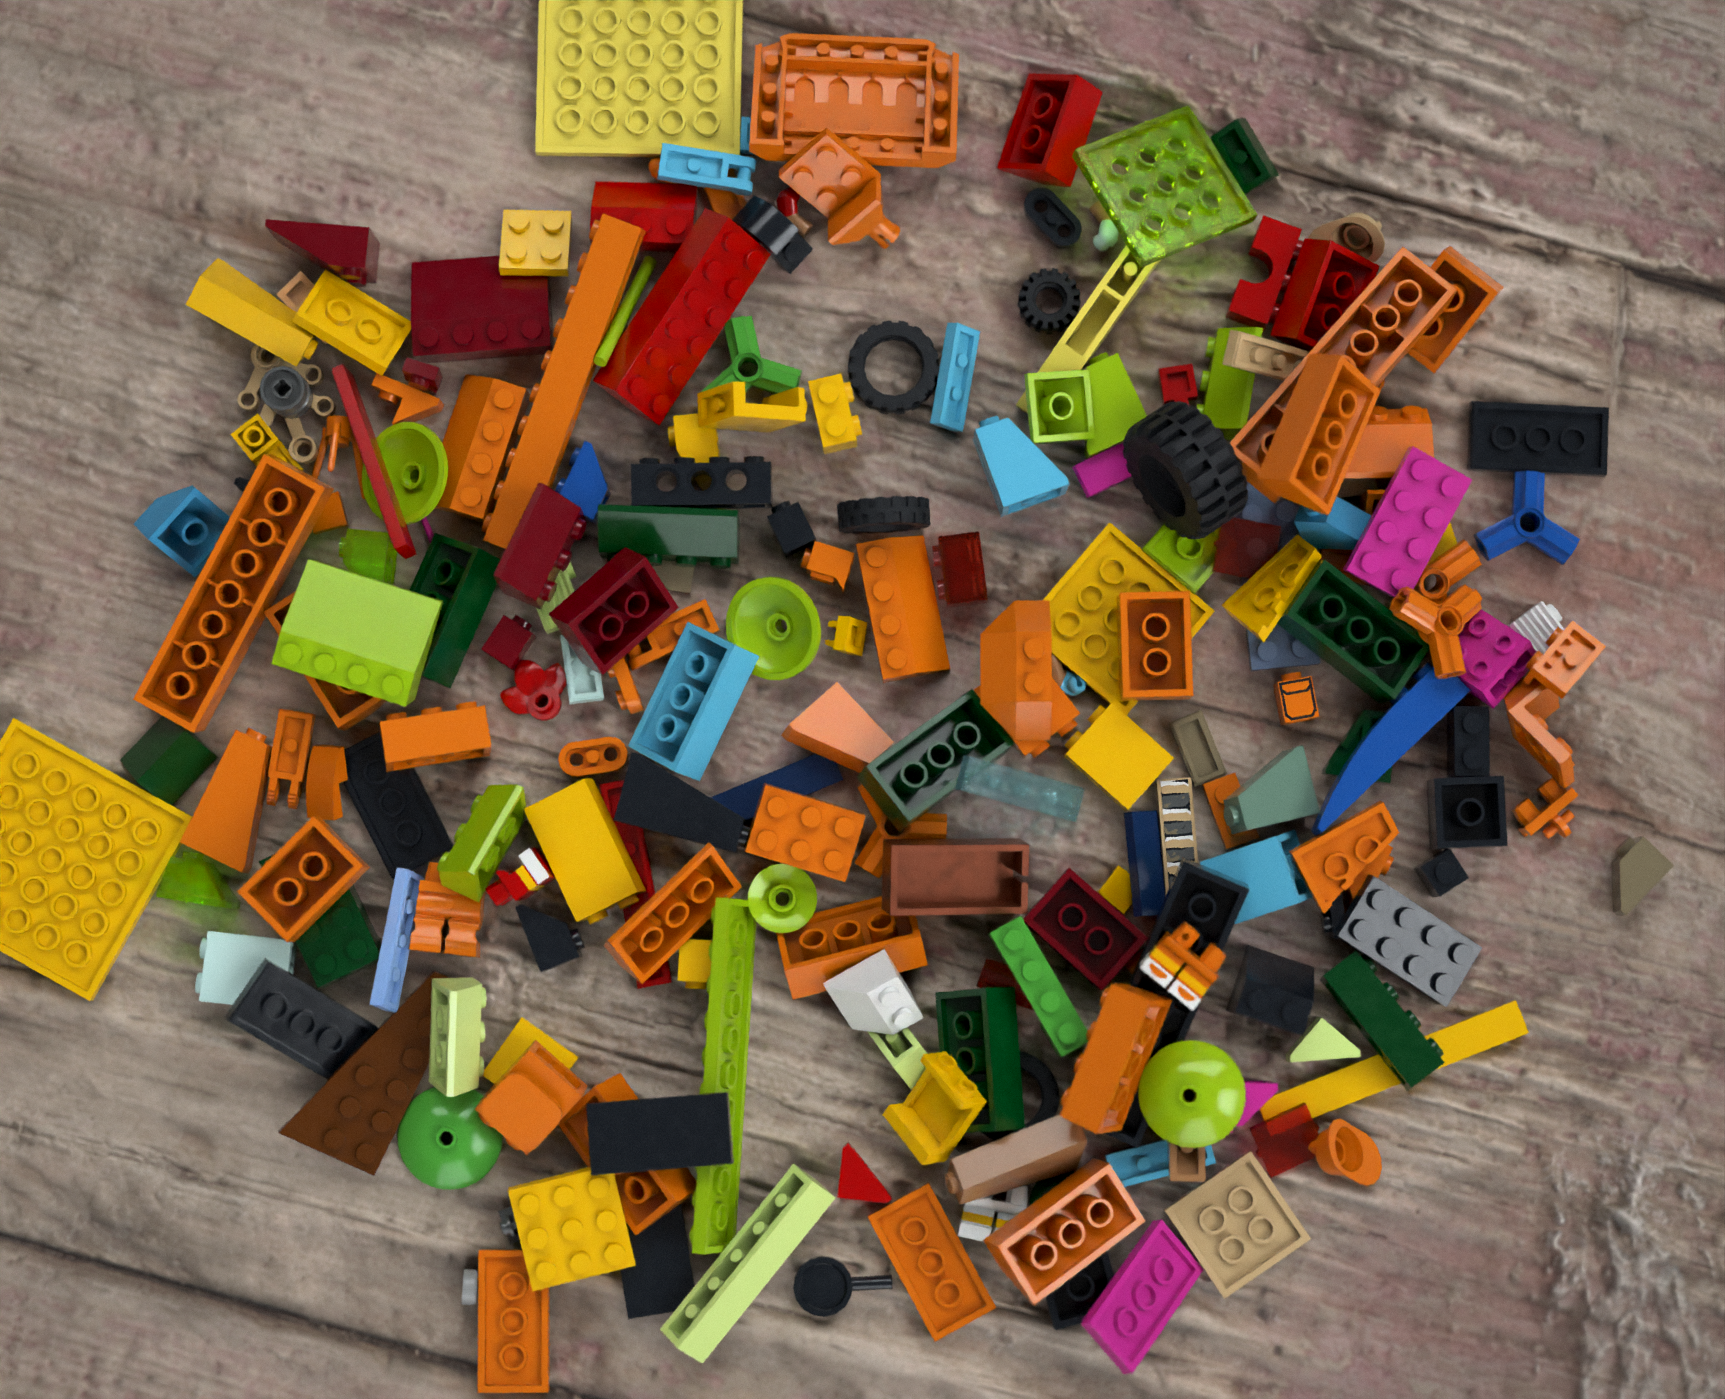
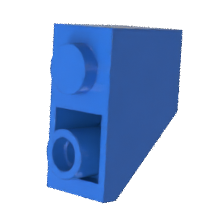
M585 441L582 448H575L569 461V466L572 469L567 479L561 478L555 491L579 506L584 513L585 520L596 525L598 522V504L606 505L611 493L592 444Z

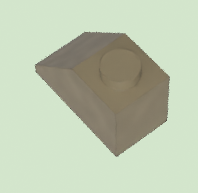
M1644 836L1635 837L1633 840L1628 837L1615 850L1618 856L1611 862L1613 912L1617 916H1626L1674 866Z

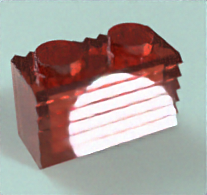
M976 531L939 536L938 545L932 546L934 567L941 566L942 579L936 580L938 600H945L946 608L987 603L988 596L980 533Z

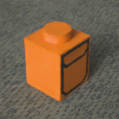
M1301 672L1281 675V681L1273 685L1280 724L1287 725L1318 718L1319 712L1312 676L1302 677Z

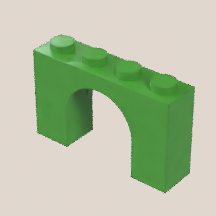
M1018 916L988 933L987 935L1003 963L1008 966L1041 1023L1040 1027L1055 1053L1063 1057L1089 1042L1086 1038L1088 1031L1023 918Z

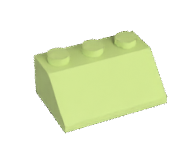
M473 977L432 978L429 1083L446 1097H454L479 1088V1077H482L484 1074V1060L480 1056V1043H483L485 1040V1025L481 1022V1008L486 1006V990L482 987V983Z

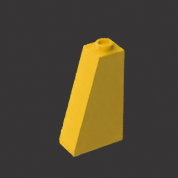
M219 258L200 275L185 304L296 367L303 358L310 360L319 344L318 341L314 340L315 335L292 322L297 312Z

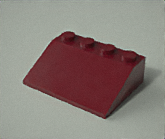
M500 255L411 262L413 357L417 361L428 364L546 354L547 350L553 351L554 337L550 277L500 275Z

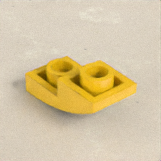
M258 413L230 434L256 466H258L263 454L275 455L304 471Z

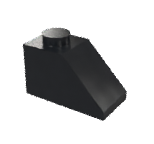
M521 904L515 907L540 972L548 971L583 957L580 949L585 948V944L578 928L572 930L570 924L529 906Z

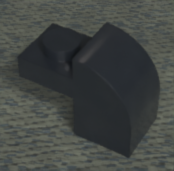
M755 195L732 219L771 253L770 256L789 274L813 250L798 233L799 229L770 203Z

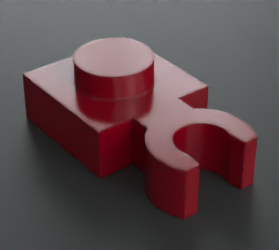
M406 357L402 372L405 380L409 381L408 384L415 389L429 391L431 395L436 396L443 379L440 368Z

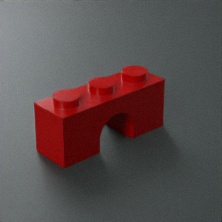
M1263 215L1248 255L1256 257L1266 264L1269 273L1268 279L1260 283H1251L1240 279L1236 285L1225 318L1249 327L1263 328V331L1268 322L1275 323L1281 306L1275 302L1279 291L1286 292L1292 275L1291 272L1287 271L1291 259L1297 261L1304 242L1299 240L1302 229Z

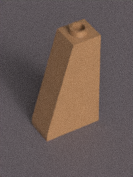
M1059 1114L952 1158L948 1172L945 1174V1182L950 1194L955 1193L960 1205L1072 1172L1078 1168L1087 1138L1081 1126L1060 1117Z

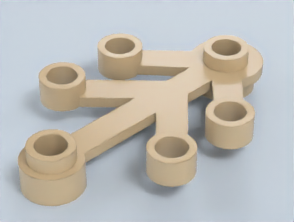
M255 344L251 350V361L255 368L245 390L239 393L237 400L239 406L245 411L251 412L256 410L260 405L258 393L260 391L261 379L266 372L274 367H291L312 387L318 386L323 382L324 373L317 365H306L300 362L296 367L274 355L272 361L265 362L263 356L267 350ZM311 370L318 371V378L314 381L307 379V374ZM313 394L310 408L314 409L320 417L327 418L335 413L336 404L328 396L319 397ZM247 395H253L255 399L254 403L250 406H245L243 403ZM324 401L330 402L329 411L320 412V404ZM264 404L260 416L270 427L276 413ZM299 417L293 419L285 418L292 437V441L289 444L291 457L301 464L313 462L318 455L317 443L311 437L306 436ZM304 445H309L311 448L310 454L300 456V448Z

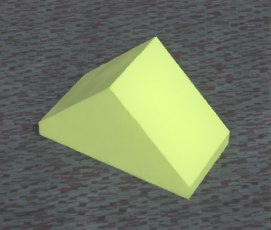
M1317 1017L1285 1054L1287 1062L1361 1057L1360 1050L1322 1017Z

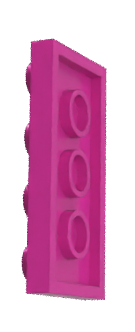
M1409 446L1343 570L1393 598L1403 587L1407 586L1414 589L1472 479L1416 447Z
M1162 1219L1153 1220L1085 1316L1081 1325L1123 1374H1133L1204 1269Z

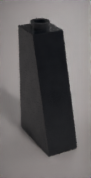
M632 752L614 816L616 822L703 845L710 843L714 848L737 853L738 847L745 848L750 831L749 827L744 826L745 818L643 756Z

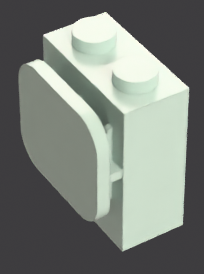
M207 931V938L203 937L200 944V958L204 959L203 971L197 974L195 992L200 994L199 1001L233 1005L265 958L289 973L294 974L297 942H286L281 938Z

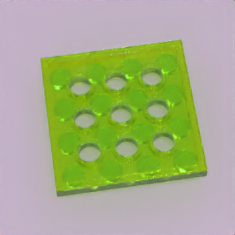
M1189 105L1076 148L1072 155L1140 268L1252 223L1258 215ZM1168 142L1180 144L1183 152L1172 150ZM1140 153L1152 155L1155 163L1145 162L1141 158ZM1111 165L1123 166L1127 170V174L1116 173ZM1190 169L1198 172L1201 179L1195 180L1190 178L1185 170ZM1157 181L1168 182L1173 190L1166 191L1161 189ZM1128 192L1140 193L1144 198V202L1132 200ZM1202 197L1213 198L1217 202L1218 207L1206 205ZM1174 209L1186 210L1190 218L1183 219L1179 217ZM1146 220L1157 221L1162 229H1151L1147 225Z

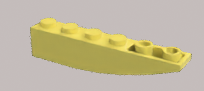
M1136 231L1037 373L1083 370L1158 265L1164 250ZM1025 390L1016 406L1028 414Z

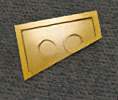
M1296 535L1222 604V607L1236 621L1262 642H1265L1322 556L1314 546L1299 535Z

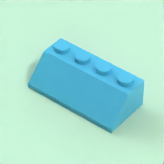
M687 622L628 747L676 773L700 781L759 656L699 626Z

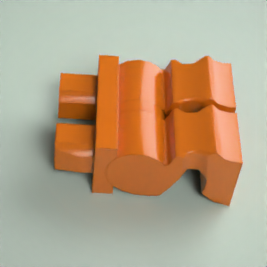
M429 862L425 880H420L416 914L413 919L415 929L410 936L409 949L480 958V942L476 939V933L481 929L483 923L486 890L480 901L477 902L441 885L439 871L437 870L438 863ZM448 922L449 933L446 938H443L442 929Z

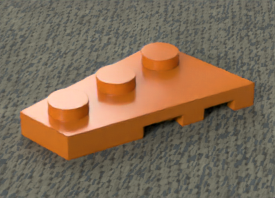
M1378 801L1289 851L1321 913L1325 914L1332 906L1331 903L1343 890L1346 891L1351 886L1355 877L1368 863L1371 864L1400 832L1384 802Z

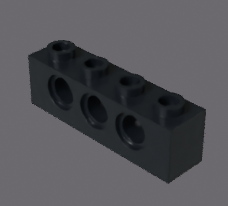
M747 456L744 457V462H730L729 457H710L709 463H695V458L679 457L674 459V463L660 464V459L642 458L639 459V464H631V506L702 509L773 508L771 462H764V457ZM704 474L711 477L712 482L707 490L698 491L693 488V481L697 476ZM734 474H741L746 477V484L740 490H732L727 486L728 479ZM672 475L677 479L675 488L668 492L661 491L658 488L659 480L663 476Z

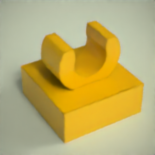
M838 615L837 621L832 620L828 622L829 627L836 629L835 639L825 640V644L833 647V650L848 655L862 656L868 622L850 616Z

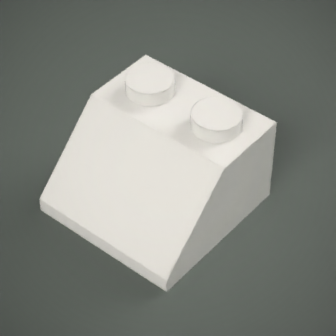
M885 949L823 983L840 1012L854 1030L894 1035L924 1018L910 989Z

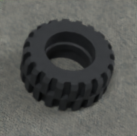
M1169 402L1128 429L1123 441V455L1127 460L1126 467L1134 479L1133 483L1136 489H1139L1143 500L1153 509L1156 517L1162 519L1165 522V526L1170 530H1175L1177 535L1181 537L1201 539L1243 511L1248 498V490L1246 489L1247 479L1242 473L1243 467L1240 460H1237L1234 455L1233 447L1230 443H1227L1223 437L1224 434L1212 424V420L1207 415H1202L1198 408L1188 406V403Z

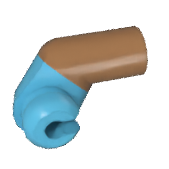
M1052 655V678L1065 694L1070 696L1082 693L1086 689V682L1078 675L1064 670L1061 661L1055 655Z

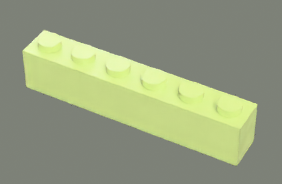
M793 1163L660 1330L679 1350L703 1364L836 1197L815 1178Z

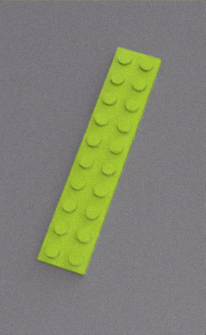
M716 897L715 905L711 912V921L714 928L713 940L709 946L711 973L706 984L709 1003L708 1011L704 1017V1027L707 1031L706 1046L702 1051L704 1078L699 1094L729 1093L734 1164L695 1167L697 1183L692 1196L695 1213L694 1224L690 1230L692 1253L705 1255L723 1252L735 1237L737 1228L757 923L749 910V900Z

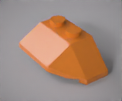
M1049 600L1013 601L980 634V705L1014 740H1050L1052 630Z

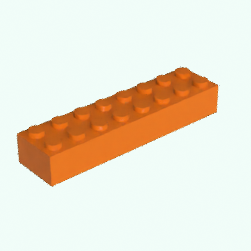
M1402 247L1230 441L1235 451L1234 455L1237 460H1240L1243 467L1242 473L1246 476L1247 482L1274 504L1281 498L1257 479V475L1309 354L1342 355L1378 387L1450 305L1457 289L1406 248Z
M263 454L133 700L192 733L205 731L266 617L264 611L270 608L334 488L275 455Z

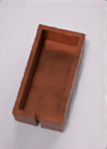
M1020 838L883 839L882 909L890 916L1028 914V882L1019 876H1013V870L1021 876H1029V844Z

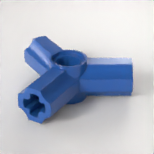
M1527 470L1515 471L1513 473L1512 515L1474 534L1476 545L1481 555L1487 561L1524 542L1561 565L1565 564L1572 555L1580 539L1546 518L1543 513L1545 473ZM1521 516H1527L1533 520V532H1526L1521 528Z

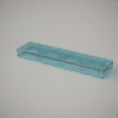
M967 755L963 756L955 789L1074 822L1077 821L1085 788Z

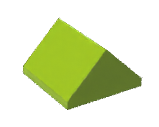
M1089 369L1024 374L1030 440L1034 444H1054L1095 439Z

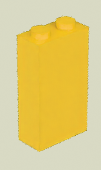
M584 778L524 808V812L576 922L588 920L589 925H592L607 918V910L617 905L622 910L639 901L637 895L645 892L646 889L593 778Z

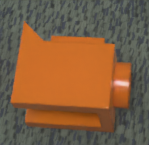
M815 541L813 549L806 548L801 568L807 570V573L810 574V579L832 586L834 582H837L844 594L855 559V553Z

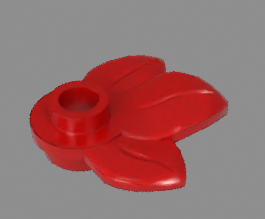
M521 660L516 666L514 673L516 686L507 688L500 693L503 703L510 711L517 715L531 714L532 717L539 721H548L555 718L562 706L560 695L567 686L563 667L559 663H555L544 671L534 661ZM548 698V704L545 707H538L540 700Z

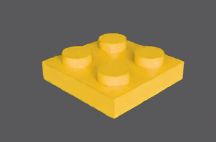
M503 210L499 259L500 275L569 276L572 211Z

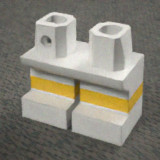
M1025 1185L1008 1190L1005 1200L992 1198L993 1195L964 1203L957 1236L983 1241L991 1234L995 1211H997L993 1232L1029 1206L1027 1205L1028 1187Z

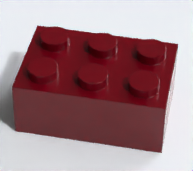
M624 547L551 611L549 616L582 664L604 675L679 607L647 558Z
M1070 868L1063 872L1031 908L1028 914L1023 917L1027 927L1101 991L1148 939L1145 934Z

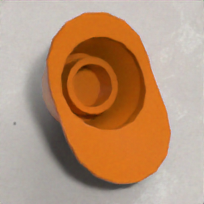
M1341 1118L1333 1120L1329 1128L1321 1131L1316 1140L1308 1145V1149L1316 1155L1319 1166L1325 1173L1346 1176L1365 1186L1374 1184L1380 1178L1382 1163L1378 1147L1365 1132L1350 1125Z

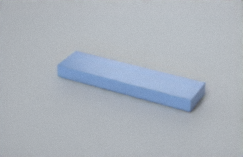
M406 868L396 869L369 1004L381 1010L396 1013L399 1007L410 951V936L415 926L413 919L416 914L419 882L424 880L423 876Z

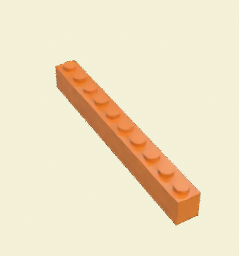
M602 214L600 221L597 219L594 221L589 233V239L593 240L588 253L583 252L577 266V272L581 273L576 286H570L565 299V304L569 306L565 318L560 317L554 328L553 337L557 338L553 351L547 350L542 361L541 370L545 371L540 384L535 383L530 394L529 402L533 403L529 416L524 415L519 424L517 434L521 436L517 449L512 447L505 464V467L509 468L505 481L500 480L496 487L493 499L497 500L494 512H488L484 520L482 532L486 534L483 541L506 549L538 482L552 489L597 366L593 359L616 315L646 233L644 229L606 214Z

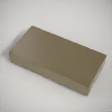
M1202 710L1168 723L1194 787L1227 774Z

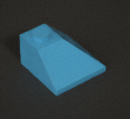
M191 485L156 498L134 525L148 540L192 576L196 577L202 571L230 516Z

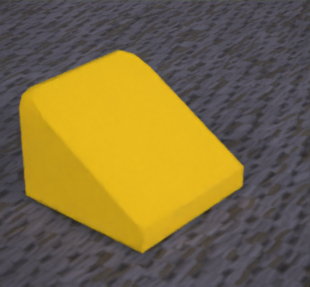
M1118 865L1097 893L1123 914L1132 905L1130 874Z

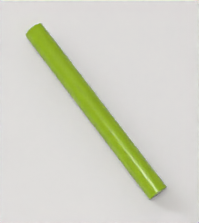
M644 257L593 359L596 365L606 366L657 264L653 257Z

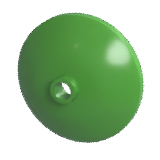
M433 1087L419 1094L408 1105L398 1128V1147L404 1164L418 1180L438 1189H460L476 1183L493 1168L501 1152L503 1135L495 1128H491L483 1123L479 1118L478 1112L475 1110L480 1099L484 1096L483 1094L473 1089L454 1097H446L437 1088ZM445 1131L453 1135V1141L450 1145L444 1144L441 1140V1135Z

